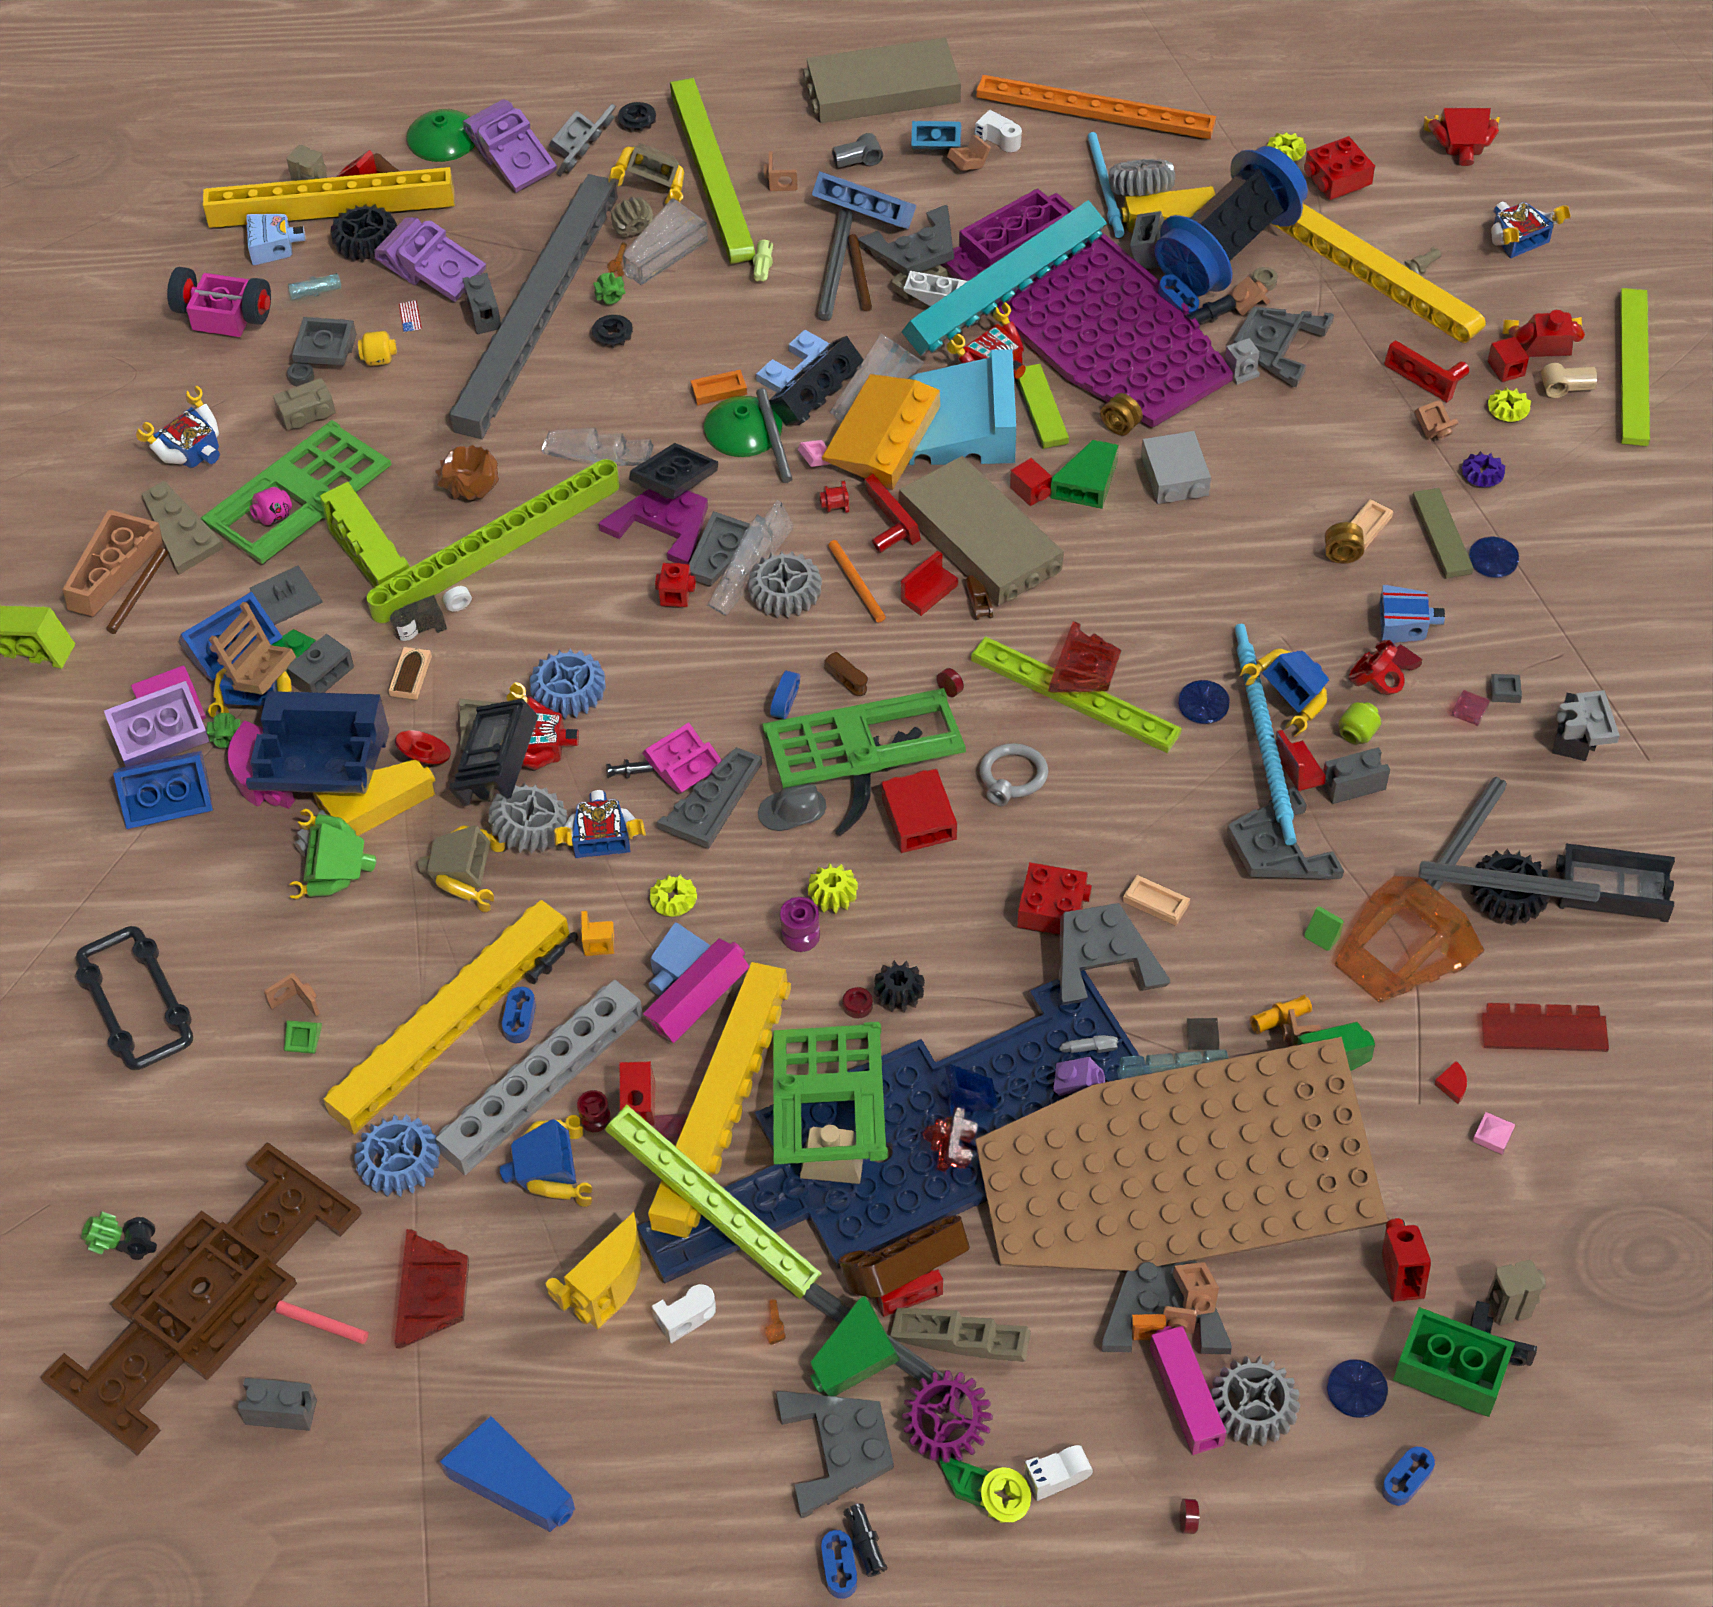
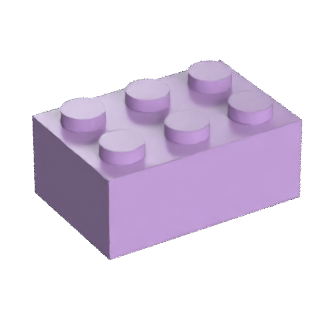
M186 681L104 710L125 766L164 759L209 742L206 729Z

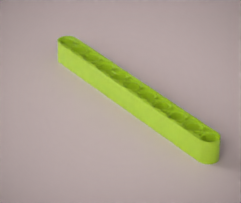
M692 77L670 82L671 96L730 264L753 260L755 256L754 244L695 79Z
M603 459L371 589L367 594L371 618L377 623H386L614 494L620 487L617 464L609 459Z

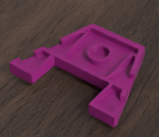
M648 489L598 523L599 531L620 539L632 523L637 521L676 538L677 541L667 552V559L673 563L689 564L693 551L696 549L698 534L702 529L706 516L708 499L688 490L675 499L663 497L660 493Z

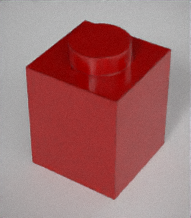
M1516 337L1491 343L1487 362L1501 382L1525 376L1529 356Z
M1029 458L1011 469L1010 488L1030 507L1039 501L1045 500L1051 494L1052 476L1034 459Z

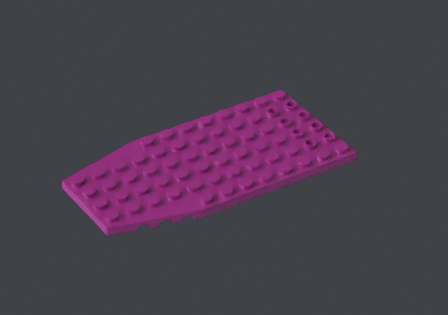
M1037 188L960 230L959 246L953 249L954 259L940 265L955 279L969 281L1075 208L1057 192L1048 197ZM1102 232L1103 235L1092 244L1089 241L1086 242V247L1075 256L1072 253L1067 255L1068 259L1057 268L1055 265L1051 266V271L1040 280L1037 277L1032 279L1033 283L1022 292L1020 289L1016 290V295L1006 302L1011 308L1008 318L1010 322L1013 321L1020 338L1065 379L1106 402H1109L1118 393L1129 395L1141 407L1143 413L1141 421L1153 428L1233 380V372L1220 353L1213 349L1207 335L1204 336L1196 318H1193L1190 322L1184 316L1189 314L1187 305L1184 302L1182 303L1183 312H1181L1163 299L1157 290L1160 281ZM1000 301L997 303L999 312L1004 314L1002 311L1003 302Z

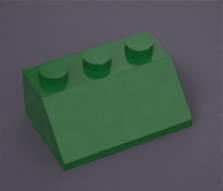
M1418 1307L1393 1380L1490 1417L1515 1343Z

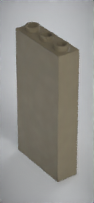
M946 37L806 58L807 68H803L805 83L809 82L807 84L809 98H813V113L818 114L820 123L961 102V82Z
M963 456L899 489L898 503L918 524V528L967 576L973 575L985 587L989 598L998 606L1006 601L1015 599L1022 592L1035 588L1040 582L1049 577H1054L1062 571L1064 551Z

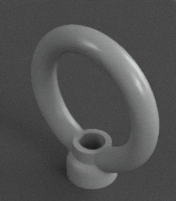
M1016 743L1000 745L990 750L983 757L979 769L983 783L989 788L987 791L988 799L998 806H1005L1010 798L1033 794L1044 785L1048 777V765L1045 758L1032 747ZM1020 755L1030 759L1035 764L1037 774L1031 782L1025 785L1012 786L1007 780L999 779L997 781L992 776L991 766L997 759L1003 756Z

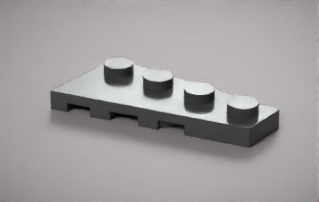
M736 747L712 769V774L704 782L700 781L693 787L694 791L685 800L681 799L674 805V810L667 817L663 816L657 821L658 829L709 849L762 765V757Z

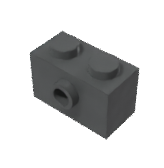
M1162 211L1139 214L1136 218L1130 248L1135 261L1145 269L1160 267L1155 256V244L1161 238L1160 228L1164 222Z
M326 633L318 641H315L302 655L295 658L288 666L287 672L291 685L299 691L325 693L352 670L354 664L350 650Z

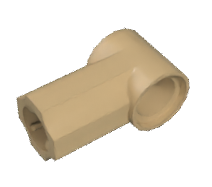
M1551 363L1541 370V378L1548 397L1559 398L1567 394L1568 391L1596 389L1597 372L1595 367L1564 369L1559 363Z

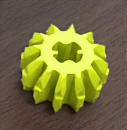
M829 862L827 869L818 866L816 874L810 875L808 895L817 906H821L824 913L829 908L833 909L835 914H837L839 907L848 910L849 902H855L857 898L858 882L854 878L852 870L844 871L842 864L837 868H833Z

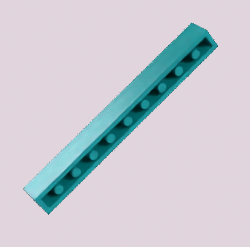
M1089 200L911 319L901 332L920 356L927 351L935 352L944 344L943 340L946 338L949 341L952 340L956 334L962 332L961 328L965 325L967 328L973 326L980 319L978 316L983 313L985 316L989 315L998 307L997 303L1000 301L1006 303L1016 295V290L1020 289L1022 292L1033 283L1032 279L1037 277L1040 280L1051 271V266L1055 265L1057 268L1068 259L1067 255L1072 253L1075 256L1086 247V242L1089 241L1092 244L1103 235L1101 230L1106 226L1107 222Z

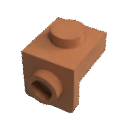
M972 135L967 147L950 148L947 157L960 170L983 168L991 147L979 136Z
M1249 276L1228 293L1234 298L1235 308L1242 316L1261 300L1266 305L1271 302L1265 295L1268 292L1267 288L1260 280L1255 283Z
M1441 399L1419 407L1414 411L1427 440L1436 436L1438 440L1451 435L1453 433L1452 429L1459 424L1457 418L1450 421Z

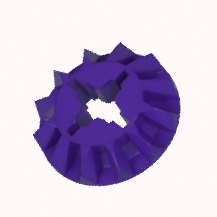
M1480 451L1477 455L1470 454L1468 459L1463 461L1462 474L1473 485L1491 487L1503 480L1506 465L1501 464V458H1493L1492 452L1489 455H1484ZM1483 465H1486L1488 468H1486L1485 471L1480 473V468H1482Z

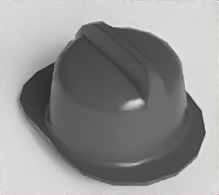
M810 783L783 788L782 791L770 795L760 804L758 810L759 820L763 826L770 830H788L819 820L826 811V800L817 791L816 786Z

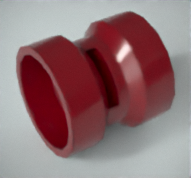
M590 1090L579 1097L577 1109L582 1127L592 1133L604 1130L611 1121L606 1096L600 1091Z

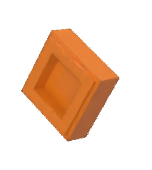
M1163 1314L1132 1315L1133 1340H1151V1336L1156 1331L1166 1328V1316Z

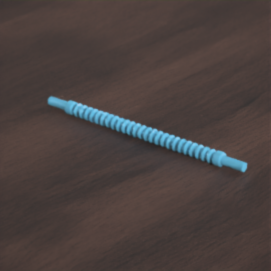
M1237 624L1234 627L1238 642L1236 651L1240 668L1243 669L1248 663L1255 665L1257 663L1254 647L1249 643L1245 625ZM1259 673L1254 684L1250 686L1245 685L1248 693L1247 697L1250 710L1252 711L1251 715L1256 729L1263 765L1265 766L1264 770L1268 779L1267 783L1271 792L1270 796L1274 804L1275 817L1277 822L1281 824L1285 844L1293 845L1297 842L1292 823L1294 813L1291 808L1288 790L1286 789L1284 772L1280 764L1281 760L1276 740L1274 739L1275 735ZM1243 674L1244 685L1251 675Z

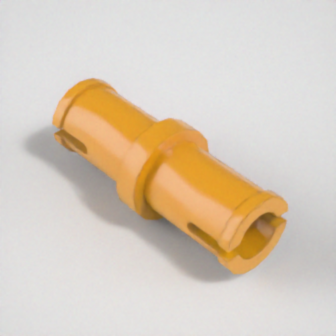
M1303 994L1285 1003L1277 1002L1272 1005L1271 1009L1250 1016L1249 1020L1253 1031H1256V1034H1261L1263 1031L1280 1025L1282 1027V1024L1287 1022L1289 1009H1294L1296 1018L1311 1013L1312 1004L1309 998Z

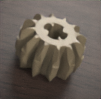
M632 196L629 200H623L621 204L615 205L616 209L611 211L612 225L618 234H621L623 237H634L635 234H641L643 230L649 229L648 225L654 222L652 209L642 197L634 198Z

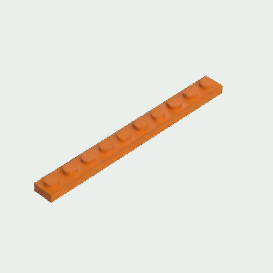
M982 75L977 88V98L1198 138L1211 139L1216 124V116L988 75Z

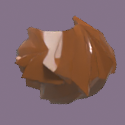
M459 446L452 449L447 454L445 460H440L441 468L435 471L438 475L437 486L448 489L454 500L459 498L460 495L468 500L477 497L483 498L499 481L498 463L490 451L484 450L482 446Z

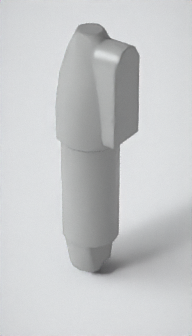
M1094 1036L1093 1038L1063 1043L1059 1049L1062 1052L1070 1053L1097 1050V1053L1114 1051L1118 1049V1039L1114 1036Z

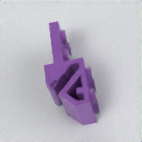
M503 99L463 121V129L489 165L495 163L515 193L557 170V165L530 129V122L520 109L513 107L511 102Z
M413 217L405 218L375 249V259L414 286L420 280H423L454 302L465 292L462 278L469 277L470 279L474 275H481L486 269V263L447 238L446 231L432 221L421 223L418 218Z

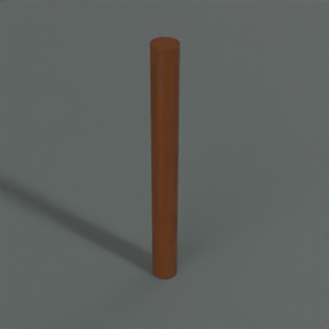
M851 234L848 236V242L863 311H870L872 304L858 237L856 234Z
M158 548L106 627L108 632L116 634L168 555L166 549Z

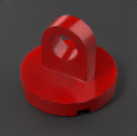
M1383 640L1376 644L1375 648L1377 650L1373 654L1370 652L1365 653L1350 670L1349 680L1355 686H1362L1370 682L1382 694L1391 695L1402 690L1405 678L1401 669L1392 661L1398 650L1397 646L1391 640ZM1387 673L1391 674L1394 678L1392 688L1387 686L1385 682Z

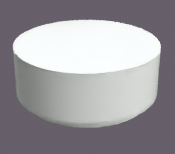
M457 586L448 590L442 600L447 610L459 611L470 604L472 597L466 587Z

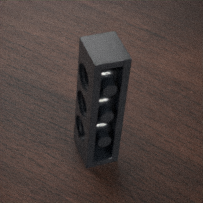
M848 336L836 339L770 398V405L786 426L794 423L800 425L810 418L809 412L811 410H816L826 403V396L834 394L843 387L841 382L852 378L859 372L858 367L864 362V359Z

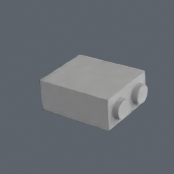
M1195 431L1143 439L1141 458L1157 504L1209 496L1211 476Z

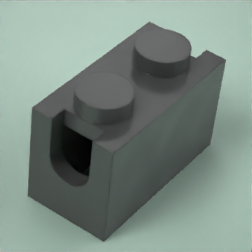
M488 274L474 275L470 279L469 277L462 278L467 304L477 334L499 330L501 326L499 309ZM488 309H490V310H491V313H492V316H491L490 318H488V319H482V318H486V317L489 316V310H488Z
M1379 747L1325 762L1323 772L1326 776L1323 787L1332 804L1386 790L1390 768L1388 764H1381L1382 752Z
M245 1378L243 1386L246 1390L247 1399L246 1401H239L237 1408L245 1425L310 1431L317 1398L311 1384Z

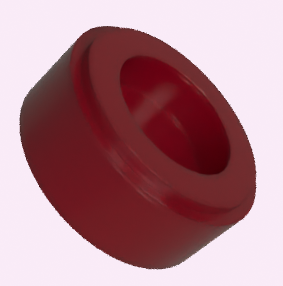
M946 668L937 675V684L940 689H945L947 696L955 697L963 691V680L955 670Z
M854 987L846 991L843 996V1010L848 1016L859 1019L871 1013L873 997L867 989Z
M1183 1498L1181 1501L1179 1519L1182 1534H1195L1198 1531L1199 1504L1196 1499Z

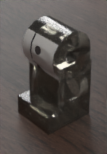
M434 595L395 610L390 616L394 636L402 641L411 640L418 633L435 628L437 633L447 630L443 613Z

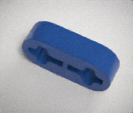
M1172 274L1162 277L1157 290L1163 299L1181 312H1183L1181 306L1183 302L1192 305L1191 307L1187 306L1189 308L1188 313L1198 310L1200 304L1198 297L1180 278ZM1166 286H1168V287L1173 286V287H1174V290H1173L1172 288H1170V289L1167 290L1165 287H1166Z
M787 670L783 673L772 700L771 716L781 719L788 717L799 689L801 678L799 673Z
M527 987L514 988L507 997L502 1029L506 1040L511 1043H522L529 1038L536 1001L532 990ZM521 998H525L526 1001L523 1002L522 1009L518 1010L517 1003L521 1001ZM520 1020L521 1027L517 1029V1032H513L512 1029L515 1028L516 1021Z
M1418 1446L1409 1449L1387 1474L1383 1482L1382 1494L1387 1502L1401 1506L1412 1499L1433 1472L1435 1466L1433 1454L1428 1449ZM1424 1460V1468L1419 1467L1414 1473L1410 1471L1414 1461ZM1404 1478L1407 1481L1404 1490L1394 1493L1392 1491L1393 1484L1398 1485Z
M833 1530L823 1537L821 1543L826 1584L832 1596L838 1599H845L853 1595L857 1589V1572L850 1537L845 1532ZM839 1541L840 1546L843 1547L841 1548L842 1559L835 1560L834 1551L831 1549L833 1546L832 1542ZM837 1569H843L845 1579H851L846 1582V1587L840 1588L839 1583L835 1582L838 1579Z

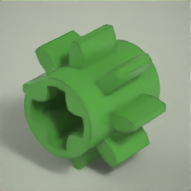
M613 272L600 275L597 282L593 283L597 300L604 299L605 304L617 303L622 295L626 293L622 277L615 278Z
M220 713L214 716V722H207L209 741L214 742L217 747L229 748L234 733L240 727V719H236L230 713Z
M101 1211L99 1217L91 1216L87 1219L81 1234V1238L86 1240L85 1244L88 1245L87 1250L103 1254L104 1249H114L121 1238L122 1227L118 1226V1221H115L116 1216Z

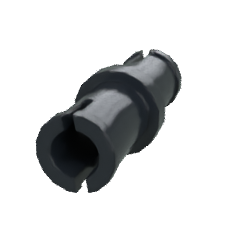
M1227 294L1225 297L1212 303H1204L1202 308L1184 316L1190 322L1193 318H1196L1198 323L1202 325L1208 321L1214 322L1218 319V316L1236 309V303L1234 298Z
M864 1504L850 1506L852 1511L847 1508L843 1511V1514L853 1535L851 1541L853 1548L859 1551L867 1577L879 1575V1569H881V1572H885L888 1568L877 1543L879 1536L876 1531L872 1530Z

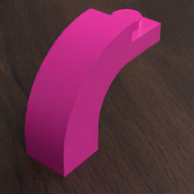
M244 720L234 733L228 749L229 766L239 792L247 801L257 807L265 799L274 806L280 805L289 809L295 802L292 791L248 789L246 779L253 778L250 764L257 734H263V728Z

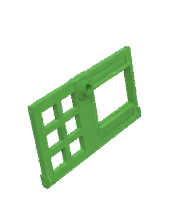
M331 420L202 516L201 520L211 530L213 529L263 564L320 519L325 518L320 495L331 490L327 487L330 483L343 475L350 480V485L357 492L392 465L391 460ZM330 436L339 441L325 452L317 448L319 444ZM346 447L356 452L342 463L333 459ZM307 453L316 457L315 460L303 469L294 465L295 462ZM363 458L373 463L360 474L350 470ZM324 464L333 469L320 480L310 476ZM270 487H277L280 490L286 491L290 497L303 505L253 544L229 528L231 524L250 511L249 507L252 505L253 495Z
M944 688L762 723V730L765 738L768 739L783 788L848 775L869 774L880 771L883 768L966 752V746L948 704ZM940 711L948 729V733L876 747L868 725ZM835 723L836 729L812 733L811 727ZM803 729V736L780 739L779 733ZM840 739L842 746L818 750L816 743ZM808 745L810 752L786 756L784 749ZM846 755L848 761L846 763L823 766V759ZM814 762L815 769L791 773L789 766Z
M864 1022V1025L773 1030L774 1164L854 1159L881 1161L888 1158L885 1136L880 1039L882 1030L879 1022ZM868 1038V1049L846 1050L847 1039ZM838 1040V1051L817 1052V1041ZM808 1042V1053L787 1054V1043ZM869 1060L870 1070L847 1072V1061ZM839 1062V1073L817 1074V1063ZM809 1064L808 1075L787 1074V1065ZM855 1100L856 1145L802 1149L801 1103Z

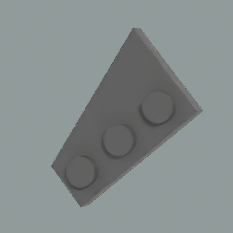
M713 511L689 563L691 576H695L696 581L711 586L763 535L764 528Z

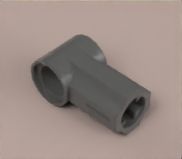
M872 133L861 135L856 142L832 148L836 168L861 162L868 166H874L880 163L884 156L876 136Z

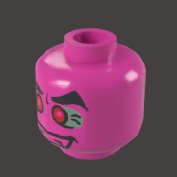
M270 487L253 495L252 505H250L249 509L255 520H259L263 525L267 526L285 520L292 509V503L286 491L280 490L277 487Z

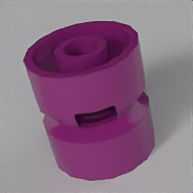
M795 897L786 901L780 911L783 943L792 951H809L817 945L820 939L818 907L812 900L805 897Z

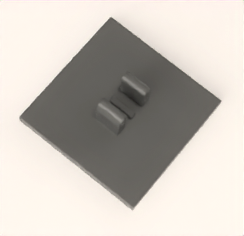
M299 565L249 588L274 625L323 603Z

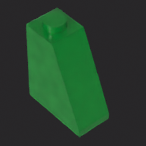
M1092 440L1053 476L1051 499L1103 509L1117 466L1119 445Z
M1353 1022L1299 1036L1297 1045L1342 1037L1349 1068L1352 1071L1372 1061L1375 1041L1369 1031H1364L1358 1022Z
M866 1296L861 1297L810 1362L815 1371L810 1377L819 1393L825 1391L828 1396L835 1397L900 1361Z

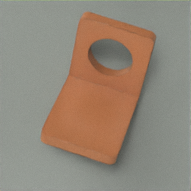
M769 151V164H764V178L769 179L770 191H796L798 189L797 171L774 170L773 151ZM782 176H788L792 179V182L783 185L778 182V179Z
M291 973L264 991L271 1009L298 994L315 1016L320 1014L315 1001L317 996L309 983L302 984L294 973ZM287 987L284 994L274 998L275 993L279 989Z
M1289 1009L1287 1022L1282 1024L1283 1041L1288 1042V1047L1297 1046L1300 1035L1319 1031L1321 1026H1297L1294 1009Z
M1170 1306L1164 1307L1163 1315L1166 1316V1327L1176 1328L1183 1326L1186 1333L1194 1334L1197 1317L1196 1310Z

